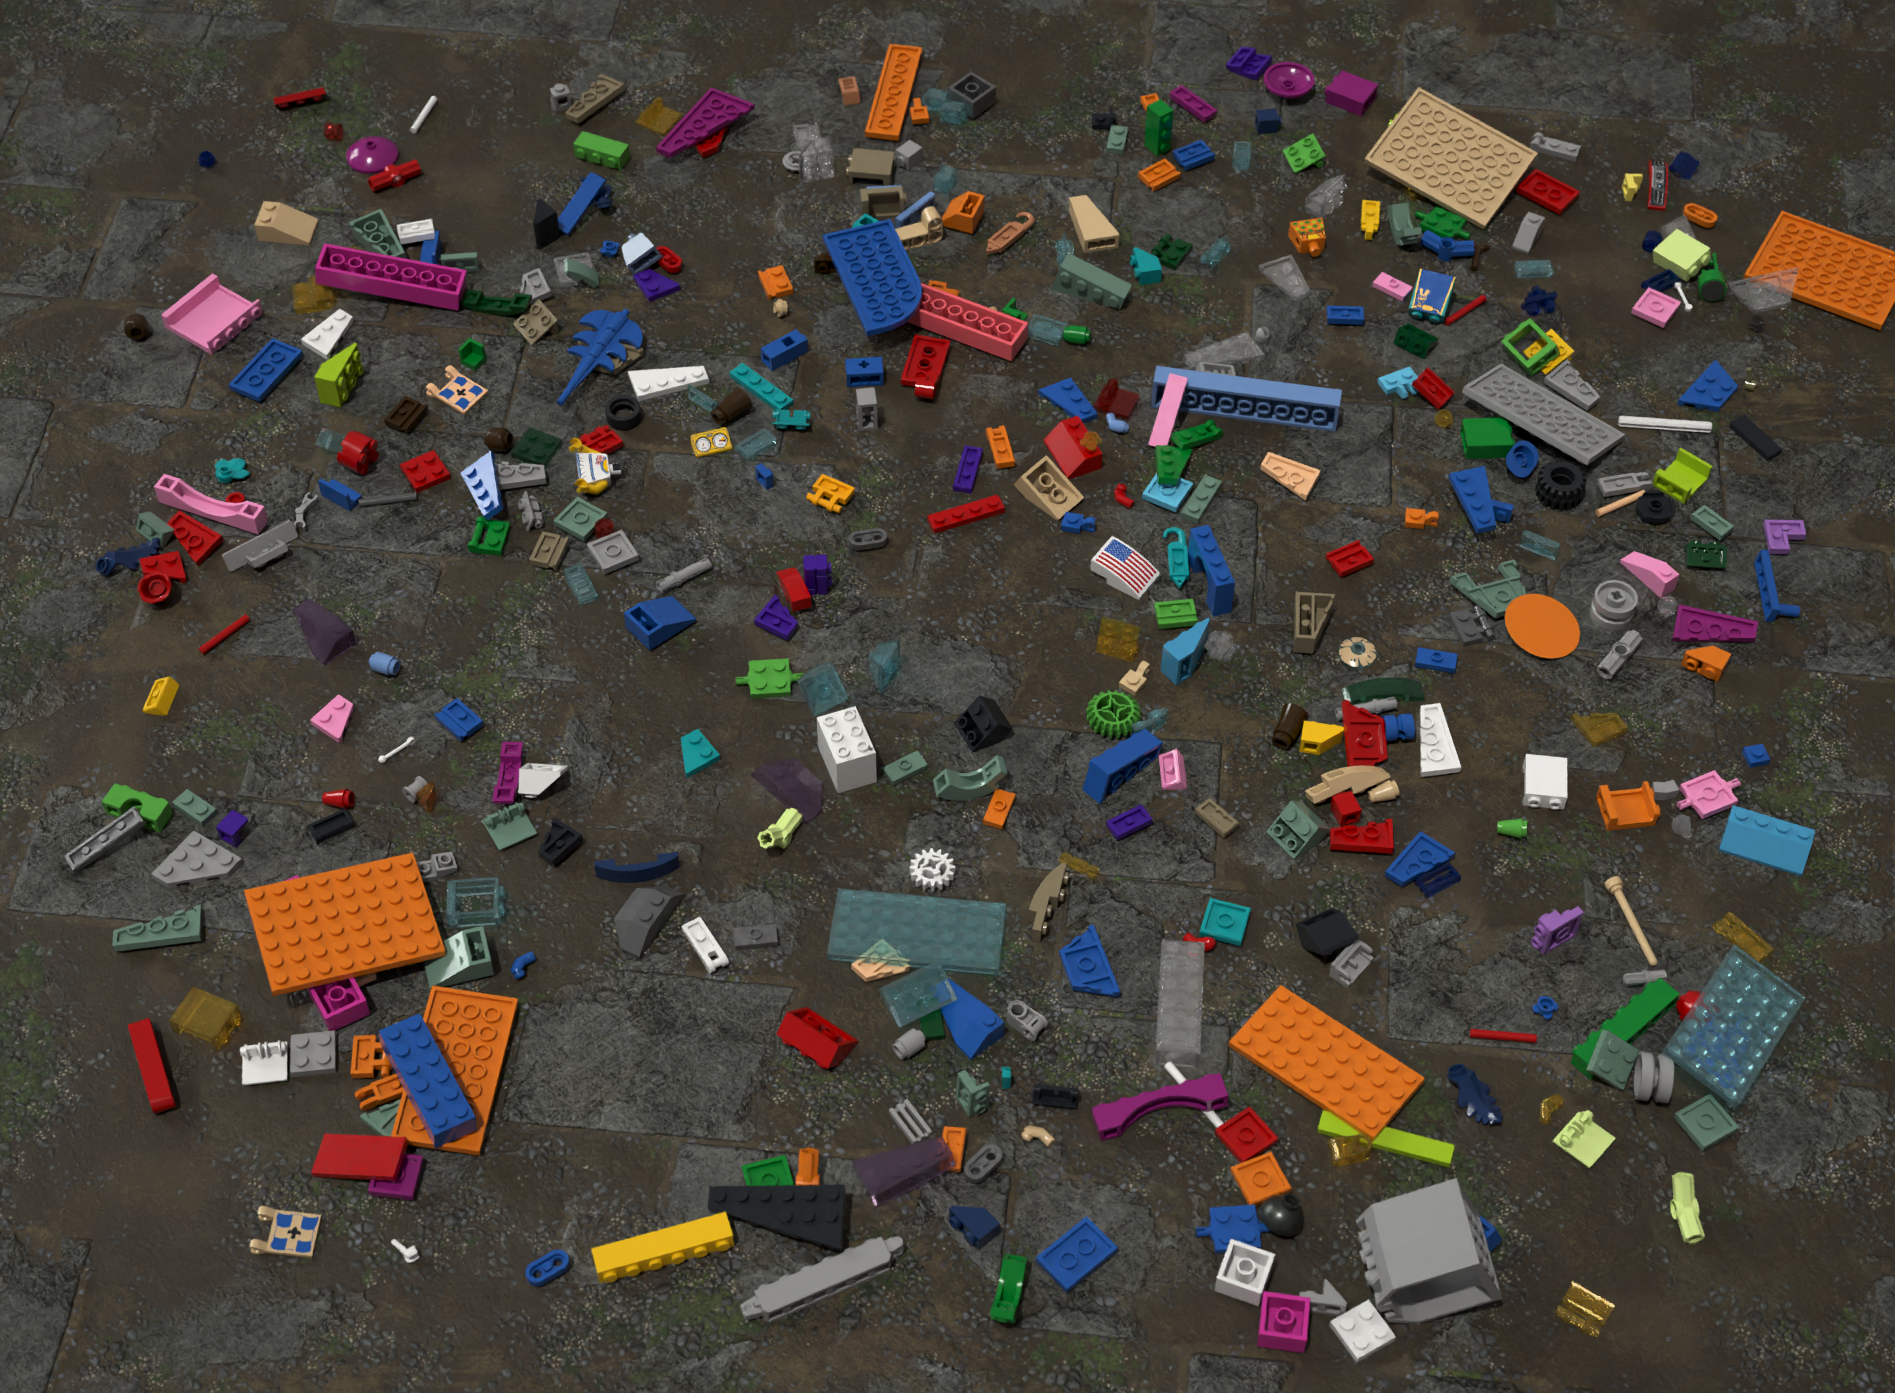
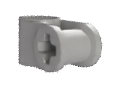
M1012 1001L1008 1006L1007 1023L1030 1041H1035L1037 1034L1049 1025L1047 1019L1042 1014L1034 1011L1022 1001Z

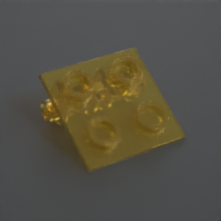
M656 97L639 114V118L635 123L665 134L682 116V113L663 106V99Z
M1102 616L1095 652L1133 662L1139 647L1137 642L1140 626Z

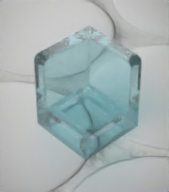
M321 428L315 445L336 453L338 451L342 452L343 446H341V443L345 436L329 429Z

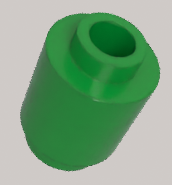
M1076 325L1065 327L1064 341L1086 345L1087 341L1090 342L1091 331H1088V327Z

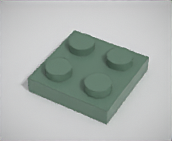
M577 497L554 519V526L585 542L608 518V513Z
M1602 1030L1586 1070L1614 1088L1624 1090L1639 1050L1610 1031Z
M1711 1094L1676 1112L1674 1115V1119L1701 1151L1736 1133L1739 1129V1126Z

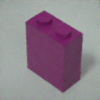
M1342 70L1338 76L1334 77L1331 85L1326 87L1324 92L1326 95L1325 103L1362 116L1376 99L1378 84Z

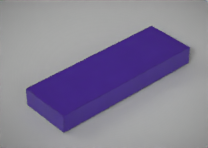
M964 446L953 491L972 494L983 448Z

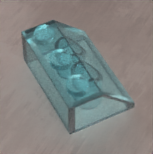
M939 960L878 988L881 998L898 1028L958 1000Z

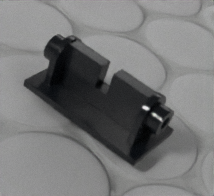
M1041 1083L1034 1084L1032 1104L1077 1109L1079 1088H1074V1086L1070 1088L1041 1085Z

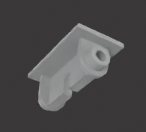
M525 491L522 499H519L518 507L522 512V522L525 524L527 532H529L531 527L541 528L544 521L541 512H539L540 508L537 498L534 496L528 497L527 491Z

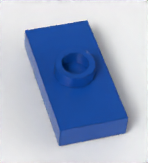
M1418 647L1415 667L1455 673L1458 654Z

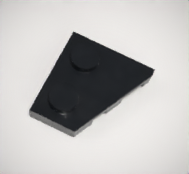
M553 818L550 832L546 833L538 853L540 858L555 866L584 839L581 833Z

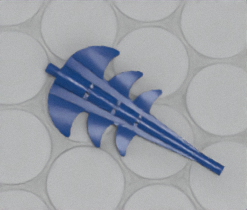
M623 309L622 312H616V314L607 310H597L586 314L579 320L580 325L592 327L597 332L582 331L573 336L574 341L583 342L589 347L578 345L568 348V354L576 355L582 359L566 389L556 401L559 406H563L571 393L597 365L606 368L611 373L614 372V364L607 355L615 356L622 362L626 361V351L620 342L631 344L637 350L640 349L642 345V331L639 325L628 319L627 316L630 313L628 309Z

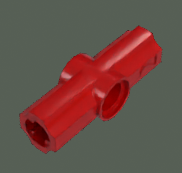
M416 159L399 166L391 164L384 169V172L367 178L372 192L390 185L399 187L406 179L420 174L421 168Z

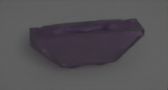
M797 759L766 762L751 773V776L785 807L798 810L802 815V822L804 824L809 823L821 814L822 781Z

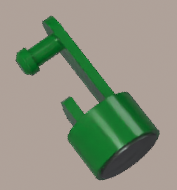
M1712 253L1713 259L1706 266H1703H1714V270L1705 271L1703 269L1702 274L1698 278L1699 295L1702 299L1710 302L1720 300L1727 291L1725 276L1718 270L1716 253Z

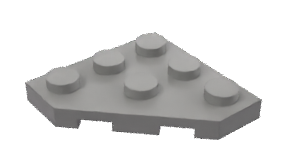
M193 831L151 875L154 880L168 888L177 887V884L190 882V884L207 882V879L220 877V879L229 878L243 862L240 857Z

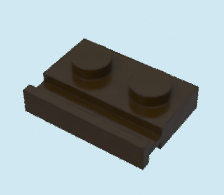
M404 396L384 419L385 425L399 431L403 430L408 434L428 411V405H423L420 401Z

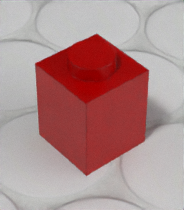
M1352 791L1340 792L1332 796L1330 809L1340 827L1359 822L1361 808Z

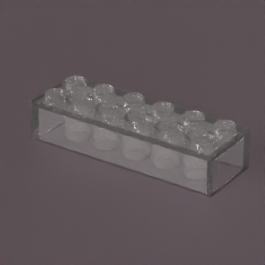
M1161 940L1154 1064L1166 1065L1168 1062H1172L1174 1066H1199L1205 942Z

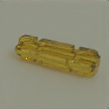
M1063 852L1059 858L1060 864L1067 863L1066 865H1069V868L1082 874L1086 873L1091 878H1095L1099 872L1097 866L1093 864L1090 866L1088 862L1075 856L1072 857L1069 853Z

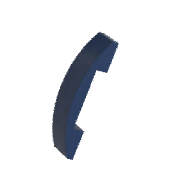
M678 852L657 854L658 861L616 866L615 859L594 861L595 874L600 879L619 883H637L654 880L680 867Z

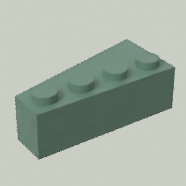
M1068 253L1059 268L1051 290L1120 310L1132 284Z

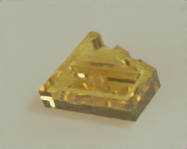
M1574 713L1571 716V721L1593 747L1627 732L1628 728L1617 713H1590V716H1579L1578 713Z

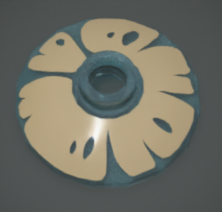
M1351 637L1340 643L1338 657L1348 667L1364 669L1375 663L1377 649L1367 639Z

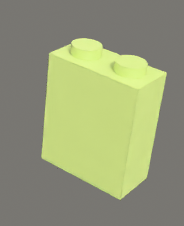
M1678 229L1653 250L1654 263L1686 282L1691 277H1694L1711 260L1710 248Z

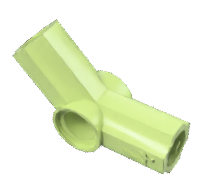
M794 808L786 809L776 824H771L768 829L760 832L757 838L760 846L766 849L775 846L785 849L791 841L792 833L802 821V815L798 810Z
M1675 1173V1175H1672L1673 1199L1670 1201L1671 1214L1673 1219L1678 1221L1684 1242L1694 1244L1705 1237L1698 1217L1699 1205L1694 1193V1177L1691 1173Z

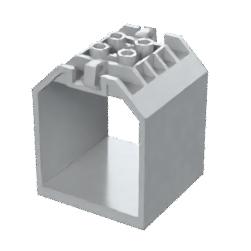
M1457 1178L1371 1204L1356 1220L1360 1229L1367 1228L1359 1233L1363 1250H1360L1361 1259L1364 1264H1367L1368 1268L1365 1276L1368 1284L1372 1285L1375 1292L1377 1309L1380 1312L1393 1310L1392 1312L1385 1313L1389 1322L1419 1324L1503 1299L1480 1215Z

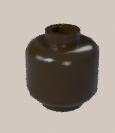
M131 314L126 317L124 321L126 336L131 340L144 339L148 333L147 319L141 314Z
M504 427L491 428L484 437L485 445L492 452H506L514 442L513 434Z

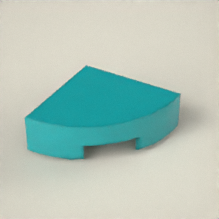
M1002 1067V1089H1010L1011 1068Z

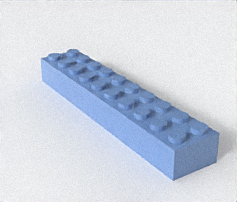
M1156 366L1153 381L1152 408L1160 407L1169 374L1172 373L1188 378L1179 411L1336 432L1342 390Z

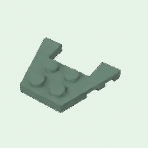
M1515 560L1499 564L1498 570L1505 579L1476 586L1465 572L1451 576L1449 581L1494 618L1505 616L1508 605L1515 598L1526 594L1525 588L1520 582V573L1516 570L1517 564Z

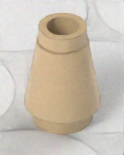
M1387 780L1368 791L1367 794L1370 802L1374 803L1396 799L1400 792L1395 780Z

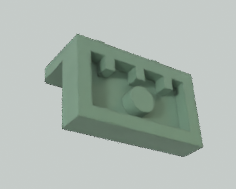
M966 1070L957 1074L955 1097L970 1117L975 1114H981L988 1108L991 1085L989 1082H985L978 1086L974 1077H970Z

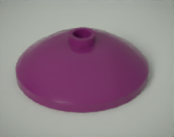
M1294 62L1274 64L1264 74L1266 88L1282 98L1304 96L1314 86L1315 79L1313 73L1307 67Z
M380 136L365 137L356 141L350 146L346 154L348 165L353 170L363 174L384 172V169L388 165L395 164L399 157L396 144Z

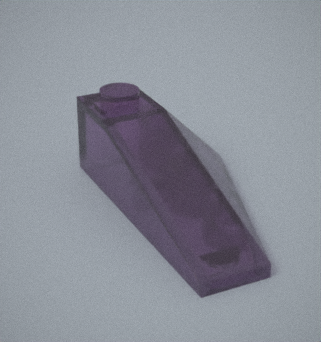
M308 598L293 608L312 655L324 666L356 645L353 629L341 618Z

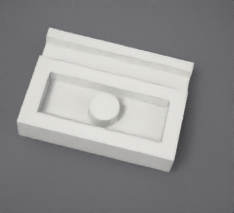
M432 219L397 225L400 244L434 239L435 232Z

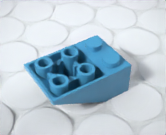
M1209 618L1202 622H1197L1194 627L1188 631H1183L1177 638L1166 642L1163 646L1161 672L1176 686L1191 677L1207 645Z

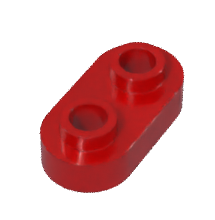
M656 247L663 256L656 263L670 273H676L682 269V260L668 247Z

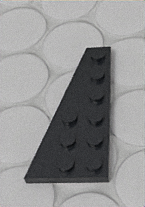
M845 1185L709 1186L707 1208L710 1212L716 1214L726 1212L729 1218H738L755 1226L767 1227L768 1230L800 1240H809L816 1245H825L834 1248L835 1251L842 1252Z

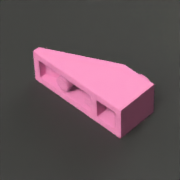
M1636 551L1620 560L1622 565L1660 598L1675 590L1680 574L1666 562Z

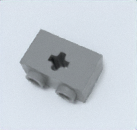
M874 387L856 389V413L859 431L878 429L877 400Z

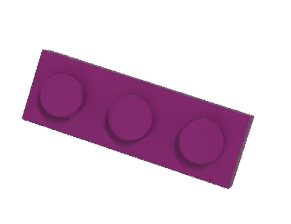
M1183 85L1172 90L1169 94V98L1204 123L1217 115V109Z

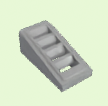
M1199 362L1195 370L1236 376L1233 365Z

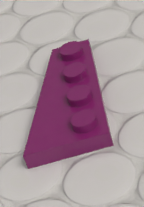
M1679 605L1672 641L1754 642L1758 621Z

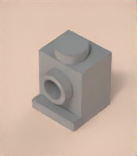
M559 83L550 88L551 103L555 112L568 110L572 104L567 85Z

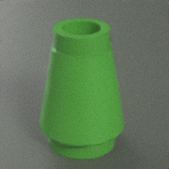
M1523 818L1498 821L1497 833L1520 839L1527 837L1528 821L1523 820Z

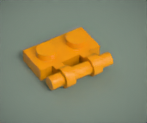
M822 474L813 485V491L816 492L815 495L808 493L806 500L811 501L813 505L825 507L829 512L840 514L843 507L837 504L842 503L846 505L855 494V487ZM823 497L830 498V501L823 499Z

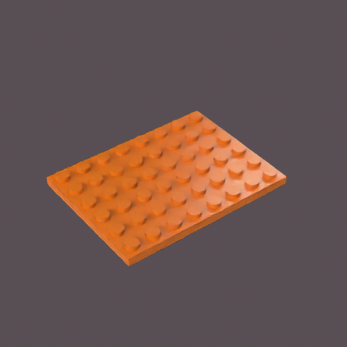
M1781 211L1744 274L1743 280L1881 330L1895 304V251Z
M413 853L244 890L272 996L445 956V948Z

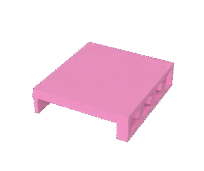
M212 273L161 314L166 329L213 355L258 318L263 311L259 299L253 303L220 285L218 276Z

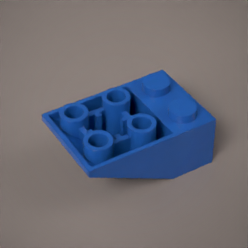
M673 596L639 602L624 612L626 628L649 650H652L697 621Z

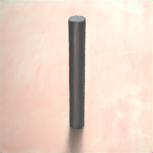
M408 493L359 499V507L417 500V494Z

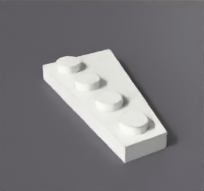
M704 366L628 371V377L638 401L709 384V378Z

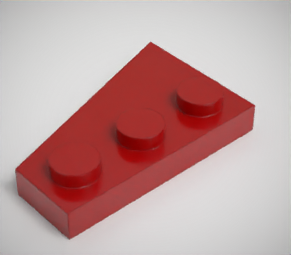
M180 510L167 523L174 529V536L197 566L224 540L222 535Z

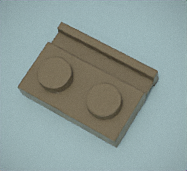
M542 531L529 559L530 565L543 568L551 567L557 570L570 542L569 537L563 538L561 535Z

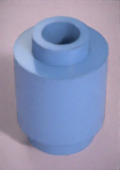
M376 652L371 655L369 665L372 671L391 676L398 673L400 660H397L394 656Z

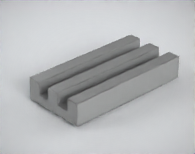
M908 1099L904 1100L903 1104L899 1103L896 1105L895 1109L893 1107L889 1109L890 1116L913 1146L932 1136V1130ZM905 1109H907L908 1112L911 1114V1116L915 1119V1121L918 1123V1125H919V1126L921 1127V1129L924 1131V1134H923L922 1131L919 1129V1127L916 1125V1123L912 1120V1118L909 1116V1114L906 1112ZM898 1113L902 1114V1116L908 1122L910 1127L915 1131V1133L918 1135L917 1138H915V1136L912 1134L909 1128L905 1125V1123L899 1117Z

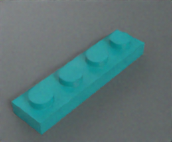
M743 362L729 372L731 379L775 411L777 409L787 410L794 405V400Z

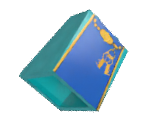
M1420 269L1409 305L1408 315L1416 319H1429L1433 323H1444L1454 294L1456 277Z

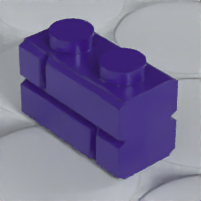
M825 554L816 556L805 555L803 557L804 582L810 595H816V593L818 595H827L829 593L828 587L832 586V575H828L832 574L831 562H827Z

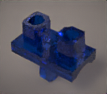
M1536 285L1532 287V292L1527 293L1528 297H1525L1524 303L1521 304L1522 310L1526 309L1529 316L1539 314V306L1544 307L1545 313H1550L1556 308L1555 299L1557 293L1556 291L1546 293L1545 289L1540 290V287Z

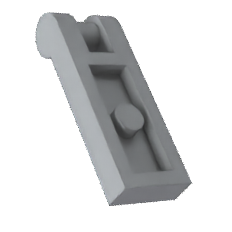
M1535 133L1530 144V149L1535 152L1576 162L1581 146L1544 137L1542 133Z

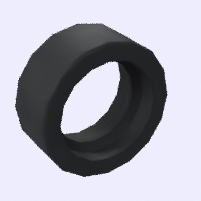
M621 395L612 398L606 404V420L614 429L629 430L637 426L641 421V406L634 397ZM619 409L634 411L633 414L626 417L613 415Z

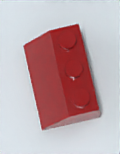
M1079 416L1061 421L1044 438L1046 447L1068 480L1102 468V452Z
M808 1007L788 1011L776 1033L785 1044L799 1049L800 1054L811 1057L817 1061L818 1066L824 1069L838 1066L859 1041Z

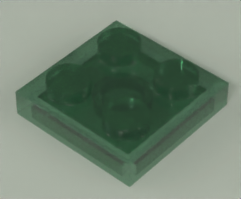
M529 427L511 451V457L528 464L544 465L545 469L563 445L561 438Z

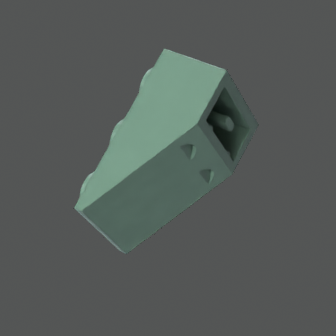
M483 926L460 931L444 940L445 956L424 961L430 990L432 986L445 987L494 975Z

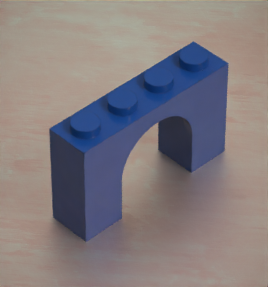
M1209 525L1190 529L1188 562L1193 573L1206 571L1208 581L1206 603L1212 616L1231 613L1235 581Z

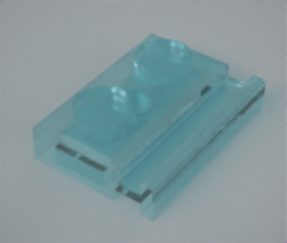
M1034 313L1028 323V337L1058 346L1059 341L1064 336V329L1068 326V323Z

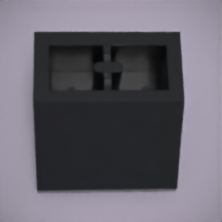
M980 695L954 722L972 752H977L1001 742L1013 729L996 701Z
M1333 908L1295 924L1302 947L1322 956L1331 955L1334 953V950L1340 947H1348L1352 945L1353 941L1359 939L1358 934L1342 911Z

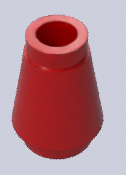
M349 789L324 792L322 802L324 805L348 809L354 806L355 794Z

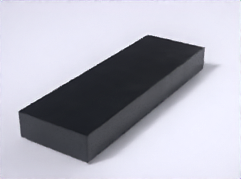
M1745 415L1730 422L1729 427L1766 461L1782 453L1783 449Z

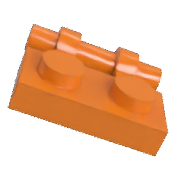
M376 1035L354 1036L351 1077L373 1078L375 1070H381L382 1078L388 1077L392 1070V1065L380 1042H377ZM381 1052L382 1059H376V1053Z

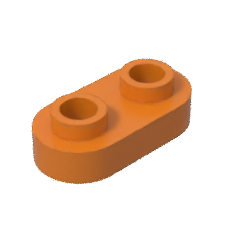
M1694 203L1684 206L1683 216L1686 219L1705 228H1711L1716 225V213Z

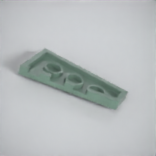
M201 904L193 906L194 909L190 911L174 912L175 915L162 919V916L153 918L147 924L139 922L113 930L112 947L114 952L201 941L203 911Z

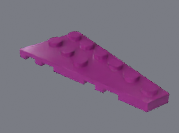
M710 88L658 144L656 152L672 158L753 111L755 104Z

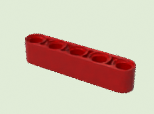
M150 1018L128 1024L153 1114L176 1107Z

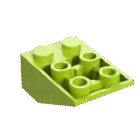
M353 343L320 366L314 376L320 403L341 407L344 401L348 399L351 389L355 387L356 380L359 375H362L364 370L361 362V352L357 343Z

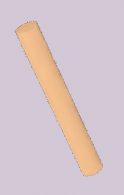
M1645 490L1599 508L1595 513L1600 517L1637 501L1638 497L1643 495Z

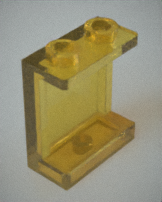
M192 987L169 1019V1023L173 1032L181 1035L183 1031L210 1041L213 1048L218 1050L222 1044L226 1043L232 1029L240 1023L241 1013L237 1004Z

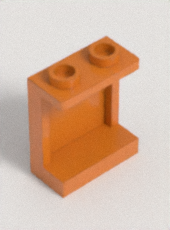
M1644 781L1642 787L1637 789L1609 791L1608 785H1600L1598 788L1596 800L1607 831L1655 826L1657 818L1660 817V807L1655 803L1654 790L1650 788L1648 781Z

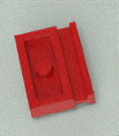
M1429 367L1411 384L1437 409L1455 393Z
M1359 540L1326 553V560L1331 562L1330 565L1340 577L1374 563L1373 556L1360 544Z

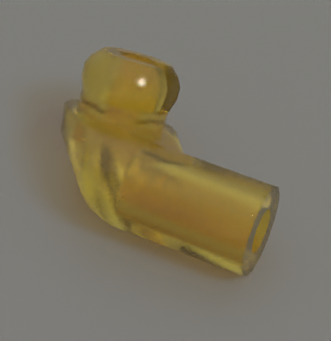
M1551 1095L1540 1103L1541 1123H1551V1113L1563 1104L1561 1095Z

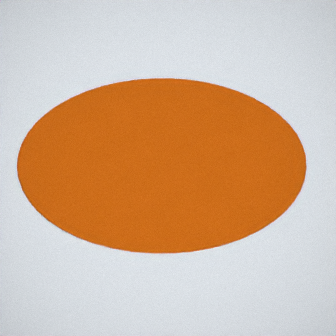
M1525 594L1515 598L1506 609L1505 625L1508 633L1525 651L1539 657L1552 659L1564 657L1577 647L1580 640L1578 622L1571 611L1559 601L1541 594Z

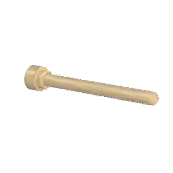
M1619 876L1609 878L1604 883L1607 891L1615 895L1647 961L1651 966H1655L1657 959L1622 892L1624 884Z

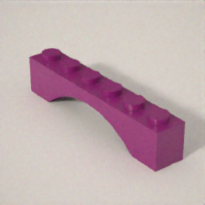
M1220 1073L1207 1074L1196 1080H1185L1178 1085H1168L1156 1091L1142 1092L1138 1096L1123 1097L1109 1104H1099L1092 1108V1119L1101 1142L1122 1136L1126 1129L1138 1118L1157 1109L1185 1106L1209 1112L1227 1107L1228 1093Z

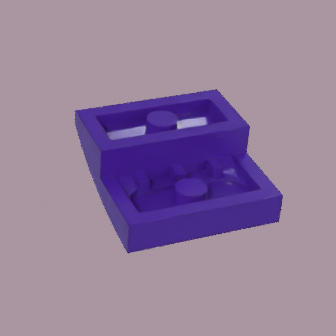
M1241 46L1226 64V68L1243 77L1257 80L1272 63V56L1257 54L1256 48Z

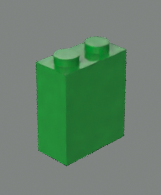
M1506 418L1462 419L1460 435L1465 459L1506 458L1508 452L1515 445V440L1511 439L1512 427L1508 425Z

